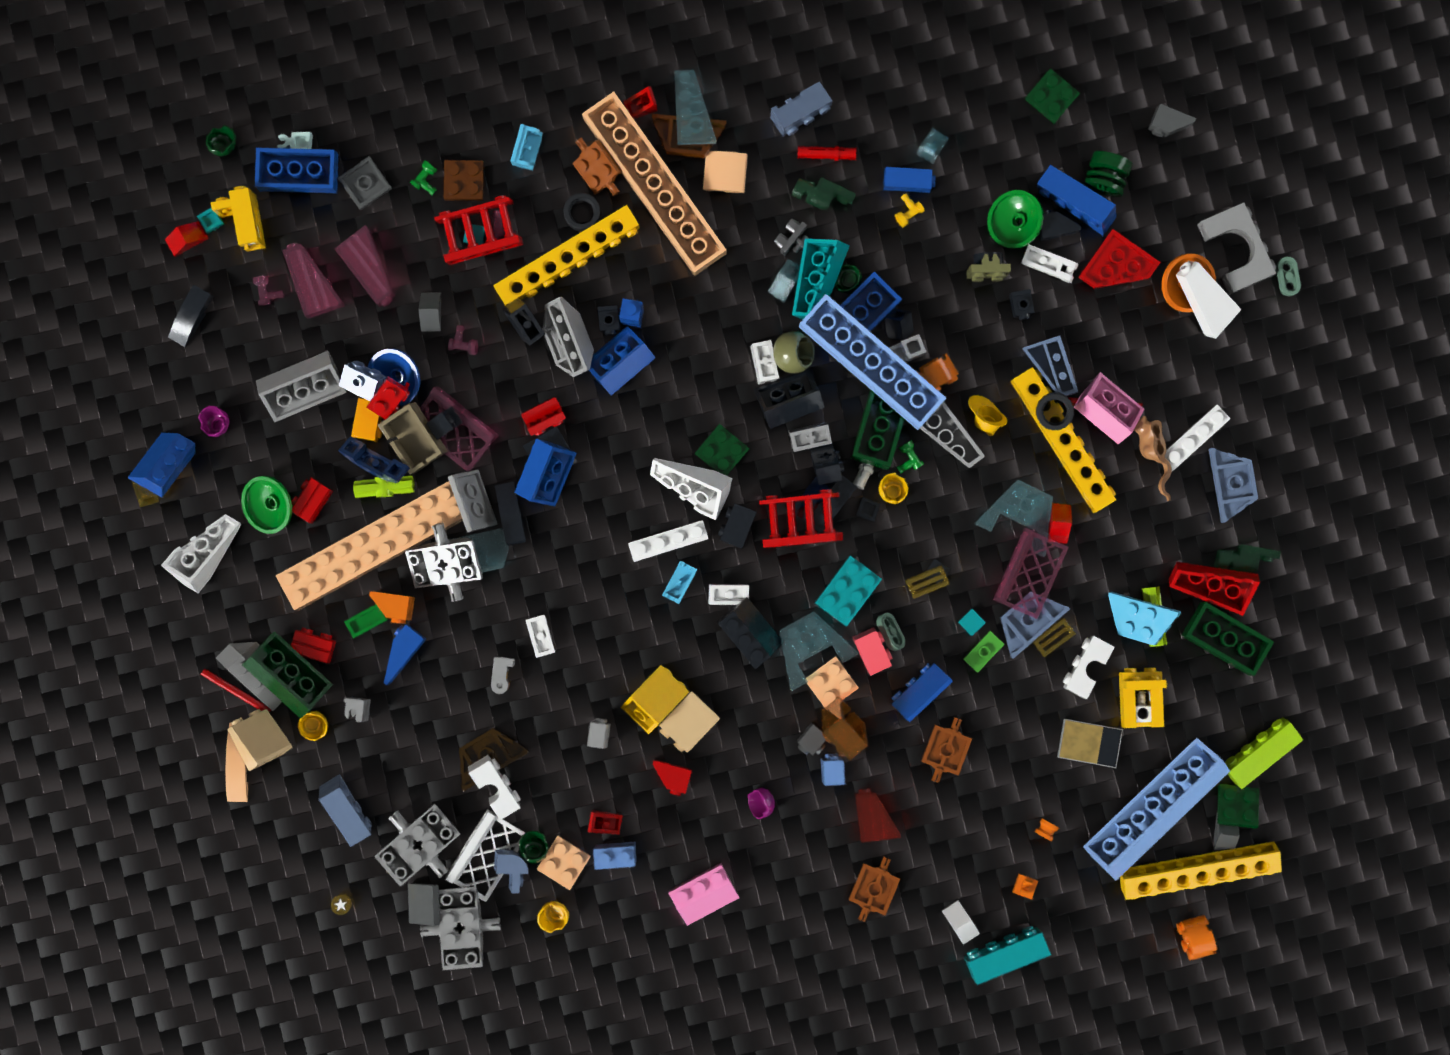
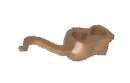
M1143 416L1139 419L1134 429L1140 437V452L1144 458L1163 465L1164 474L1159 480L1158 487L1160 493L1166 496L1167 501H1171L1170 494L1165 490V483L1171 476L1172 468L1170 462L1165 458L1166 443L1162 435V424L1159 420L1149 422L1146 416Z

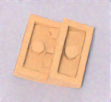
M709 151L705 159L703 190L744 193L748 154Z

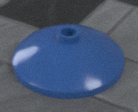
M394 348L379 351L371 358L368 368L379 370L382 375L389 376L401 385H404L406 382L410 384L408 388L409 396L404 402L400 401L398 405L403 406L410 403L416 397L420 388V374L413 359L405 352Z

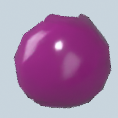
M207 406L202 409L198 416L201 422L200 429L206 435L219 437L226 433L229 426V417L221 408Z
M758 788L748 794L749 808L754 817L762 819L772 814L775 800L768 789Z

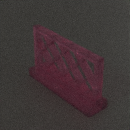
M434 387L420 409L422 412L426 411L424 416H426L429 422L430 415L443 412L442 407L445 410L451 406L454 408L463 422L459 426L465 425L469 429V437L459 438L457 426L455 428L456 438L446 439V435H444L441 441L447 449L446 441L456 440L458 452L447 450L448 452L445 454L467 472L471 471L499 435L440 387ZM432 399L438 403L439 412L429 413L428 405ZM473 438H481L486 444L482 449L474 450ZM470 439L471 450L461 451L460 440ZM471 452L472 462L467 466L462 462L461 453Z
M1028 528L1023 529L993 601L1038 619L1069 547L1035 533ZM1034 537L1042 540L1044 545L1043 549L1035 552L1032 547ZM1054 546L1063 549L1060 557L1052 560L1048 549ZM1046 550L1050 561L1039 565L1036 553ZM1033 555L1037 566L1026 569L1024 560L1026 557ZM1051 563L1054 571L1052 575L1044 577L1041 566ZM1038 568L1042 579L1031 582L1028 571ZM1025 573L1029 584L1018 587L1016 578L1018 575ZM1043 581L1046 589L1044 593L1036 595L1033 584ZM1030 586L1034 597L1023 600L1020 589ZM1017 591L1021 602L1016 604L1007 602L1009 594ZM1033 599L1036 600L1038 607L1035 614L1027 610L1025 602Z

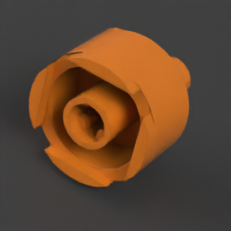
M947 353L942 355L943 359L942 357L939 359L937 357L918 368L920 372L916 371L938 391L941 390L940 386L944 383L949 385L958 380L957 375L959 373Z
M1205 915L1176 923L1177 930L1183 937V941H1181L1183 951L1187 952L1189 960L1199 959L1216 953L1217 948L1212 930L1205 926L1209 924Z

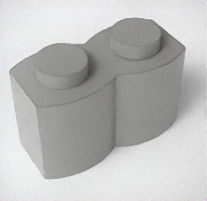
M596 718L590 722L587 746L603 749L608 747L611 724L607 723V719Z

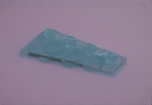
M675 70L677 145L716 144L717 140L694 70Z

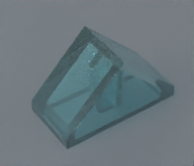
M932 128L919 147L917 155L934 164L949 138Z
M788 259L776 276L768 293L785 302L798 282L800 266Z

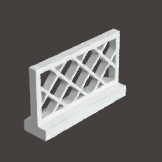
M487 809L445 875L446 880L461 888L472 885L476 887V884L488 882L489 889L485 896L478 892L479 898L486 902L503 874L489 878L487 867L494 866V863L485 864L483 854L495 852V849L509 848L511 850V847H515L513 851L518 852L519 841L518 843L510 844L507 834L516 832L522 836L525 832L504 819L499 820L494 812ZM495 821L503 824L505 832L493 834L491 827ZM506 835L508 845L496 848L494 837ZM492 838L494 848L482 851L481 843L483 840ZM481 855L483 865L472 868L471 859ZM484 868L487 879L475 881L473 871ZM471 872L473 882L464 884L459 881L463 873Z

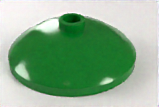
M1012 190L1002 194L993 203L988 214L987 223L991 237L999 245L1010 249L1022 248L1030 244L1038 236L1043 225L1042 206L1035 196L1023 190ZM1020 219L1023 220L1021 225L1018 224Z
M270 476L255 477L245 485L241 504L248 522L256 530L266 534H273L283 530L290 522L292 516V502L286 488L277 479Z

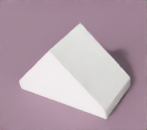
M958 900L942 910L963 944L980 934Z

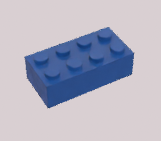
M256 148L255 187L259 191L337 193L338 154L335 150Z
M873 272L840 306L871 332L901 302L902 298Z

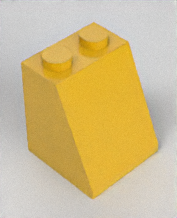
M660 665L628 698L621 708L650 734L689 691L681 681H677L672 676V672L668 668Z

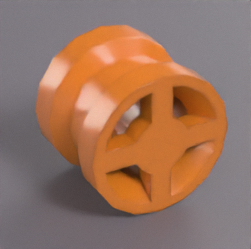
M1041 819V825L1039 828H1036L1035 833L1052 842L1054 839L1053 834L1058 831L1059 827Z

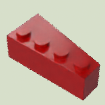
M1176 562L1169 577V586L1171 588L1242 616L1260 583L1259 575L1255 573Z

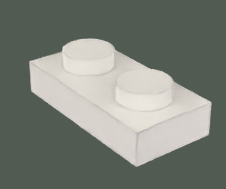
M709 584L708 604L737 605L744 598L748 597L749 599L748 584Z
M541 615L527 619L526 624L536 658L555 653L546 616Z

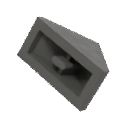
M441 292L421 293L418 308L421 332H441Z
M1216 815L1212 851L1218 852L1234 849L1240 837L1239 826L1217 824Z

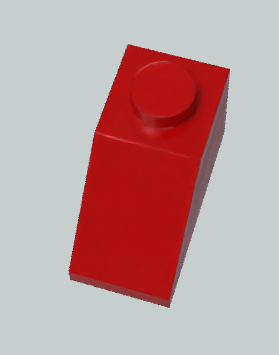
M654 759L653 766L666 789H669L670 793L681 796V793L686 794L692 769Z

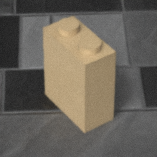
M691 691L659 725L662 728L660 732L667 739L671 737L675 741L673 745L680 752L685 750L688 753L718 722L720 717Z

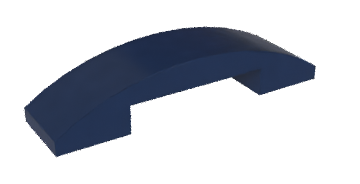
M351 436L338 450L360 468L389 482L398 483L410 469L409 466L395 459L391 461L368 449L365 443Z

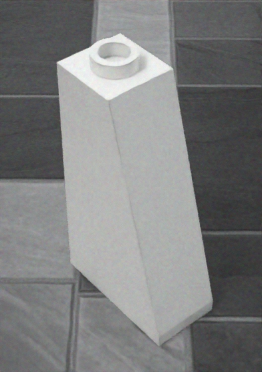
M1188 260V262H1185L1180 267L1176 277L1203 333L1207 337L1216 339L1241 309L1198 262Z

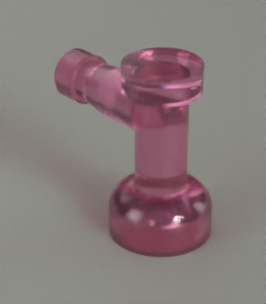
M493 210L492 216L495 219L493 234L494 238L499 240L505 235L504 228H501L502 218L500 210Z
M268 276L253 278V283L258 286L259 305H268L271 299L284 298L282 290L279 292L266 291V285L269 283Z
M457 325L455 339L450 338L448 349L468 350L470 355H476L478 340L472 339L469 343L462 342L465 327Z

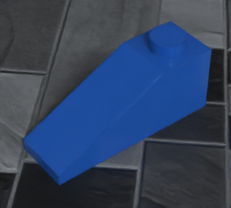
M405 624L404 627L401 625L394 633L396 637L393 639L384 684L390 685L426 640L425 637L408 624Z

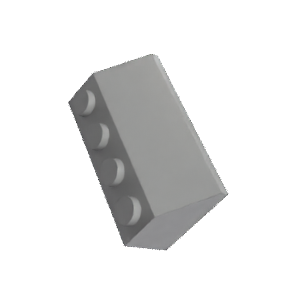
M329 351L256 380L258 394L274 422L347 393L346 389L339 386L341 377Z

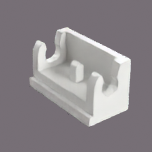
M772 341L753 343L750 348L758 385L768 381H776L779 379L774 360Z

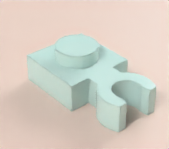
M292 132L291 137H287L284 134L278 136L281 141H285L283 145H277L278 148H312L313 134L311 132Z

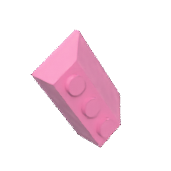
M1101 372L1080 395L1074 406L1076 410L1117 444L1132 434L1145 410Z
M722 863L669 890V895L687 926L740 898Z

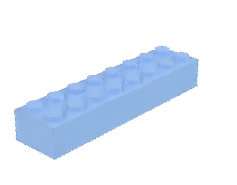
M827 294L823 296L800 323L799 328L917 430L920 429L946 399L944 395Z
M1196 738L1083 846L1084 849L1110 876L1117 880L1230 772L1229 768L1219 756Z

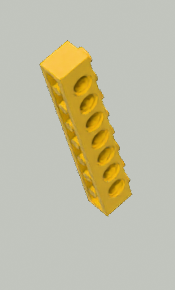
M626 205L493 286L505 306L517 298L520 300L526 296L531 298L538 293L537 290L541 287L547 288L555 283L554 280L560 276L561 278L566 277L571 273V269L576 266L578 268L588 263L587 260L593 256L595 258L601 256L605 252L604 249L609 246L613 248L619 245L624 237L630 238L637 234V230L640 228L639 224ZM621 224L623 229L621 232L616 233L612 230L613 226ZM599 234L606 235V240L602 243L596 241V237ZM582 244L590 246L589 250L585 253L579 251V247ZM566 254L573 256L572 261L569 263H565L562 260ZM549 264L556 265V270L552 273L546 271V267ZM538 274L540 278L538 282L531 283L529 281L530 276ZM516 284L523 285V289L519 293L513 292V287Z
M1032 367L1010 382L1093 513H1096L1116 500L1114 497L1116 493L1110 485L1107 486L1105 483L1104 473L1101 469L1097 470L1095 467V459L1090 452L1087 453L1083 448L1085 444L1079 435L1076 436L1073 432L1074 426L1072 423L1061 430H1049L1040 424L1036 416L1037 404L1044 395L1052 393L1048 386L1045 387L1041 381L1043 380L1041 373ZM1030 385L1037 386L1038 393L1036 395L1029 392ZM1054 400L1047 403L1049 408L1047 411H1043L1045 419L1049 422L1051 418H1056L1059 422L1062 421L1065 417L1062 414L1064 410L1058 402L1055 403ZM1062 434L1069 437L1068 444H1063L1060 441ZM1072 451L1079 453L1080 458L1078 461L1072 460ZM1083 467L1088 468L1090 471L1088 478L1083 477L1081 474ZM1093 484L1100 486L1099 494L1092 492L1091 487Z
M1273 841L1130 867L1120 876L1121 890L1125 899L1128 900L1144 896H1155L1166 892H1176L1183 889H1194L1205 885H1215L1222 882H1233L1261 875H1272L1282 872L1280 850Z

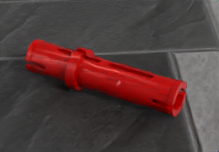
M837 145L835 147L798 146V158L834 159V161H838V159L856 160V148H844Z

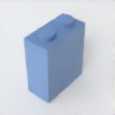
M635 842L598 844L593 849L595 869L635 867L636 865Z

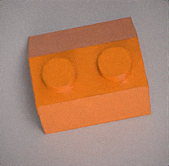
M370 591V597L386 618H392L391 622L406 624V620H412L415 597Z

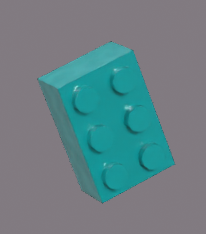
M850 555L818 597L815 604L844 626H848L882 578Z

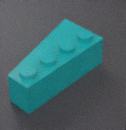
M805 238L792 312L793 316L804 319L825 294L830 297L850 245L839 240Z

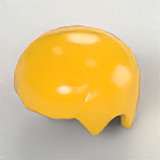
M890 473L885 475L880 481L878 489L884 501L898 504L906 498L908 485L905 478L898 476L896 473Z
M310 711L299 719L298 730L305 739L317 741L325 737L327 733L328 722L322 713Z
M557 901L548 902L543 905L537 915L538 924L542 930L548 933L562 930L568 923L569 911L562 903Z

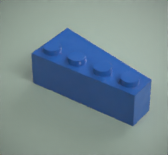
M1052 165L1048 167L1037 183L1039 193L1043 197L1050 198L1059 207L1066 209L1102 236H1104L1117 218L1116 205Z

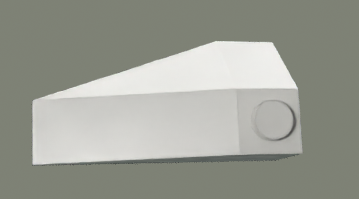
M654 458L652 461L650 472L652 477L668 489H674L680 494L679 498L692 503L697 512L717 520L729 495L732 478L714 470L658 458Z
M225 514L206 527L205 532L197 537L193 536L189 543L173 550L163 562L162 567L183 585L199 593L211 579L238 532L241 523Z

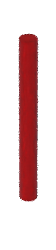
M204 669L201 675L256 709H260V711L267 709L269 713L271 712V709L209 670Z

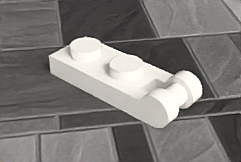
M1028 244L1021 261L1023 265L1068 283H1072L1074 278L1072 275L1079 265L1076 262ZM1062 265L1067 267L1065 273L1060 271Z

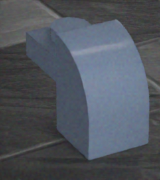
M495 849L494 870L496 874H509V889L511 893H519L520 887H523V875L520 874H528V867L525 861L516 851Z

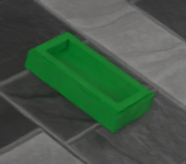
M375 604L347 619L344 623L353 639L389 619L385 617Z

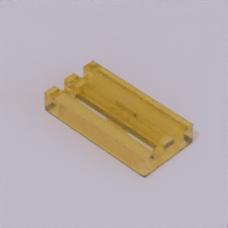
M942 565L905 581L909 591L912 593L913 599L950 583ZM935 573H941V575L913 586L912 584ZM941 579L944 580V581L939 582V583H937V584H935V585H932V586H930V587H927V588H925V589H922V590H920V591H918V592L915 591V590H917V589H919V588H921V587H924V586H926V585H929V584H931V583H934V582H936V581H938V580H941Z
M1063 618L1035 639L1033 644L1041 652L1042 656L1046 657L1076 633ZM1064 624L1065 627L1041 645L1039 644L1042 639ZM1067 630L1069 631L1068 635L1059 640L1049 649H1047L1046 651L1043 649L1045 646L1054 641L1064 632H1066Z

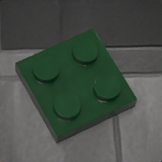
M1050 68L1027 95L1025 100L1055 124L1078 97L1080 92Z
M719 424L695 452V455L714 471L727 476L750 448Z
M1219 784L1217 824L1257 829L1259 827V788L1244 787L1241 789L1235 785Z

